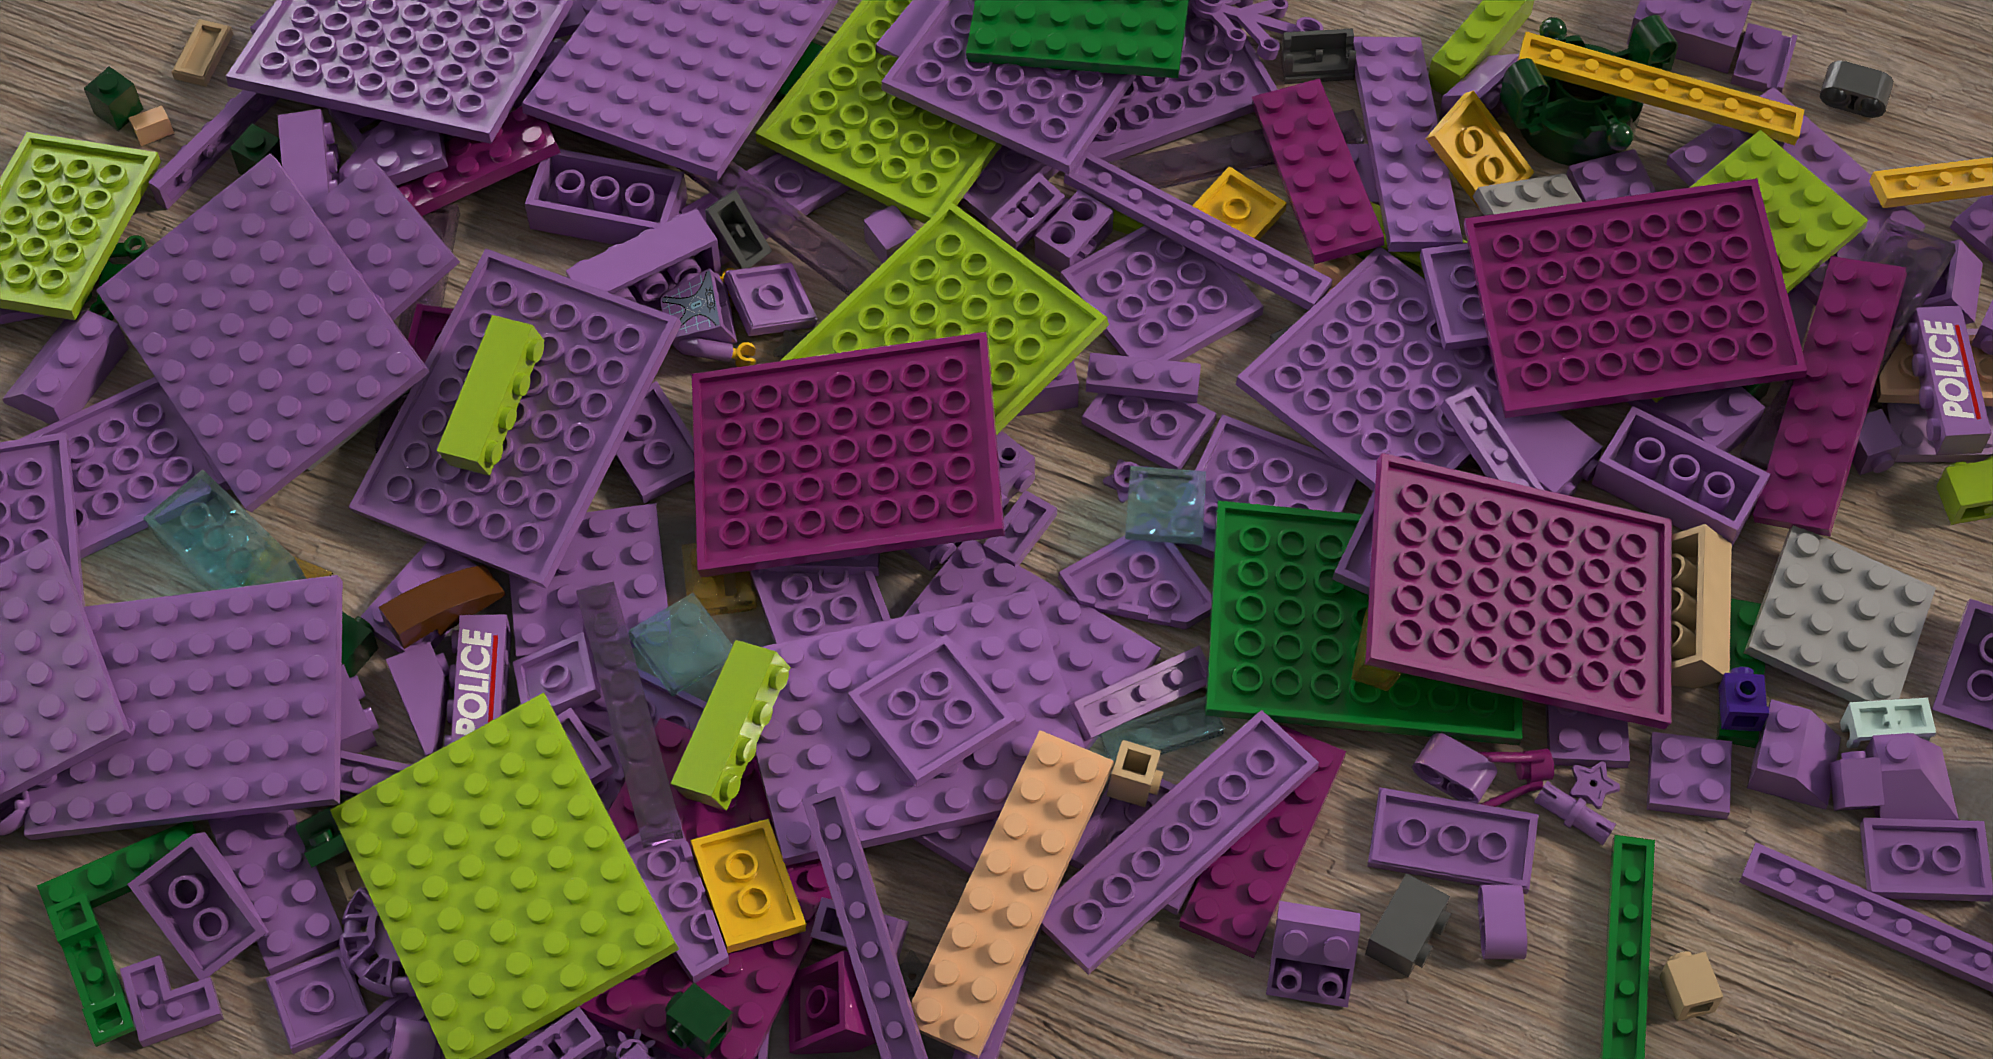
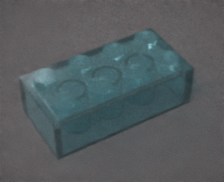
M203 469L143 517L156 539L208 591L307 579L295 558Z

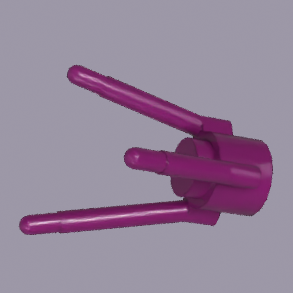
M1547 748L1523 752H1478L1488 758L1489 762L1515 763L1518 779L1526 780L1527 784L1485 801L1481 805L1496 807L1528 792L1542 790L1543 781L1552 780L1554 777L1553 757Z

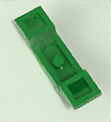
M86 892L46 908L57 941L63 949L84 1008L82 1011L95 1046L98 1047L135 1031L136 1027L123 985Z

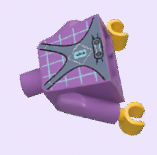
M728 268L723 272L722 276L714 273L711 269H707L702 273H689L683 277L673 290L662 296L660 299L662 312L678 317L682 323L672 342V345L681 354L725 362L735 359L737 367L755 365V359L743 356L755 355L756 348L752 343L743 342L737 348H733L732 345L737 343L729 301L731 296L723 277L726 271L736 269Z

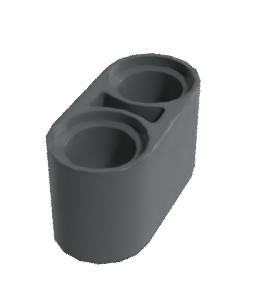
M1834 61L1827 68L1820 91V99L1830 107L1865 117L1876 118L1886 112L1894 81L1885 72L1847 61Z

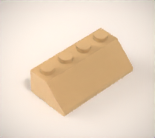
M1706 524L1672 534L1671 686L1700 688L1721 682L1724 673H1729L1732 543Z

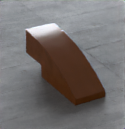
M479 565L425 582L398 595L378 608L384 623L403 649L435 630L441 636L459 624L460 615H475L504 597L505 591L486 566Z

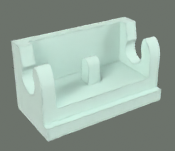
M1928 698L1849 702L1840 721L1842 732H1850V737L1846 744L1847 748H1857L1861 741L1871 740L1873 735L1914 733L1929 741L1936 734Z

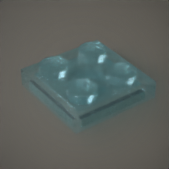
M1130 466L1125 539L1202 545L1206 471Z
M694 593L631 628L628 633L629 639L671 696L676 695L724 666L733 646Z

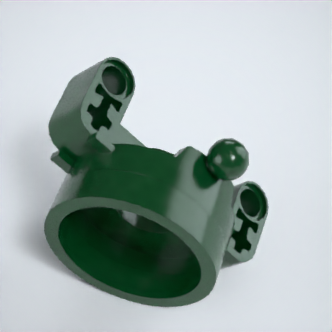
M1650 15L1638 22L1632 31L1628 49L1617 53L1600 46L1584 44L1579 35L1566 36L1567 27L1560 18L1549 17L1539 27V34L1541 36L1669 72L1672 70L1678 49L1677 41L1659 15ZM1529 58L1516 61L1506 70L1500 93V101L1516 127L1520 129L1527 143L1545 158L1570 166L1624 152L1632 143L1644 103L1605 93V96L1596 100L1578 99L1570 95L1563 88V83L1566 81L1542 75L1534 61Z

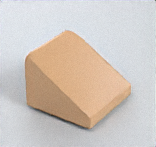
M162 105L129 117V121L141 146L175 134Z

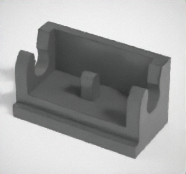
M1353 28L1283 32L1281 63L1284 84L1304 83L1319 78L1321 82L1354 80L1356 50L1353 51Z

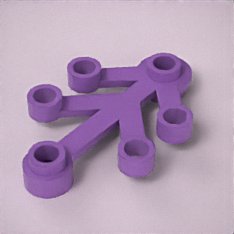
M1254 0L1190 1V8L1198 17L1205 20L1211 19L1225 34L1223 43L1227 48L1241 50L1247 37L1242 29L1236 28L1229 20L1232 19L1236 20L1259 44L1257 54L1265 60H1274L1277 57L1280 44L1263 29L1283 34V32L1323 30L1322 24L1310 17L1298 19L1296 25L1274 19L1285 16L1289 5L1287 0H1266L1253 4Z

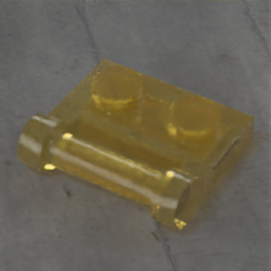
M697 543L682 545L689 618L746 612L757 607V596L752 591L750 571L735 573L737 593L732 596H726L724 574L701 577L697 570Z

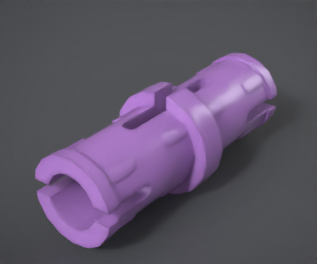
M1549 781L1545 783L1542 791L1539 792L1534 801L1535 804H1539L1565 821L1563 825L1571 828L1574 826L1598 841L1602 846L1616 826V823L1607 820L1585 806L1587 803L1581 798L1578 801L1551 785Z

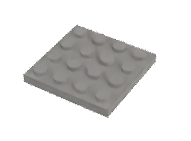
M1793 525L1787 533L1744 653L1850 702L1899 699L1936 588L1818 534Z

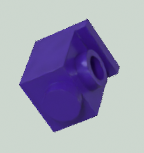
M1736 667L1730 670L1729 673H1724L1718 687L1721 729L1761 731L1769 716V706H1767L1765 676L1754 674L1753 669L1749 667Z

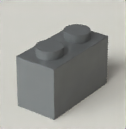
M1406 873L1371 934L1365 955L1407 977L1410 976L1416 965L1423 968L1433 949V946L1428 944L1434 932L1439 935L1442 934L1452 913L1446 911L1450 896Z

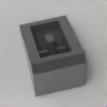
M732 190L705 210L707 225L717 238L719 250L739 269L750 268L772 252L736 190Z

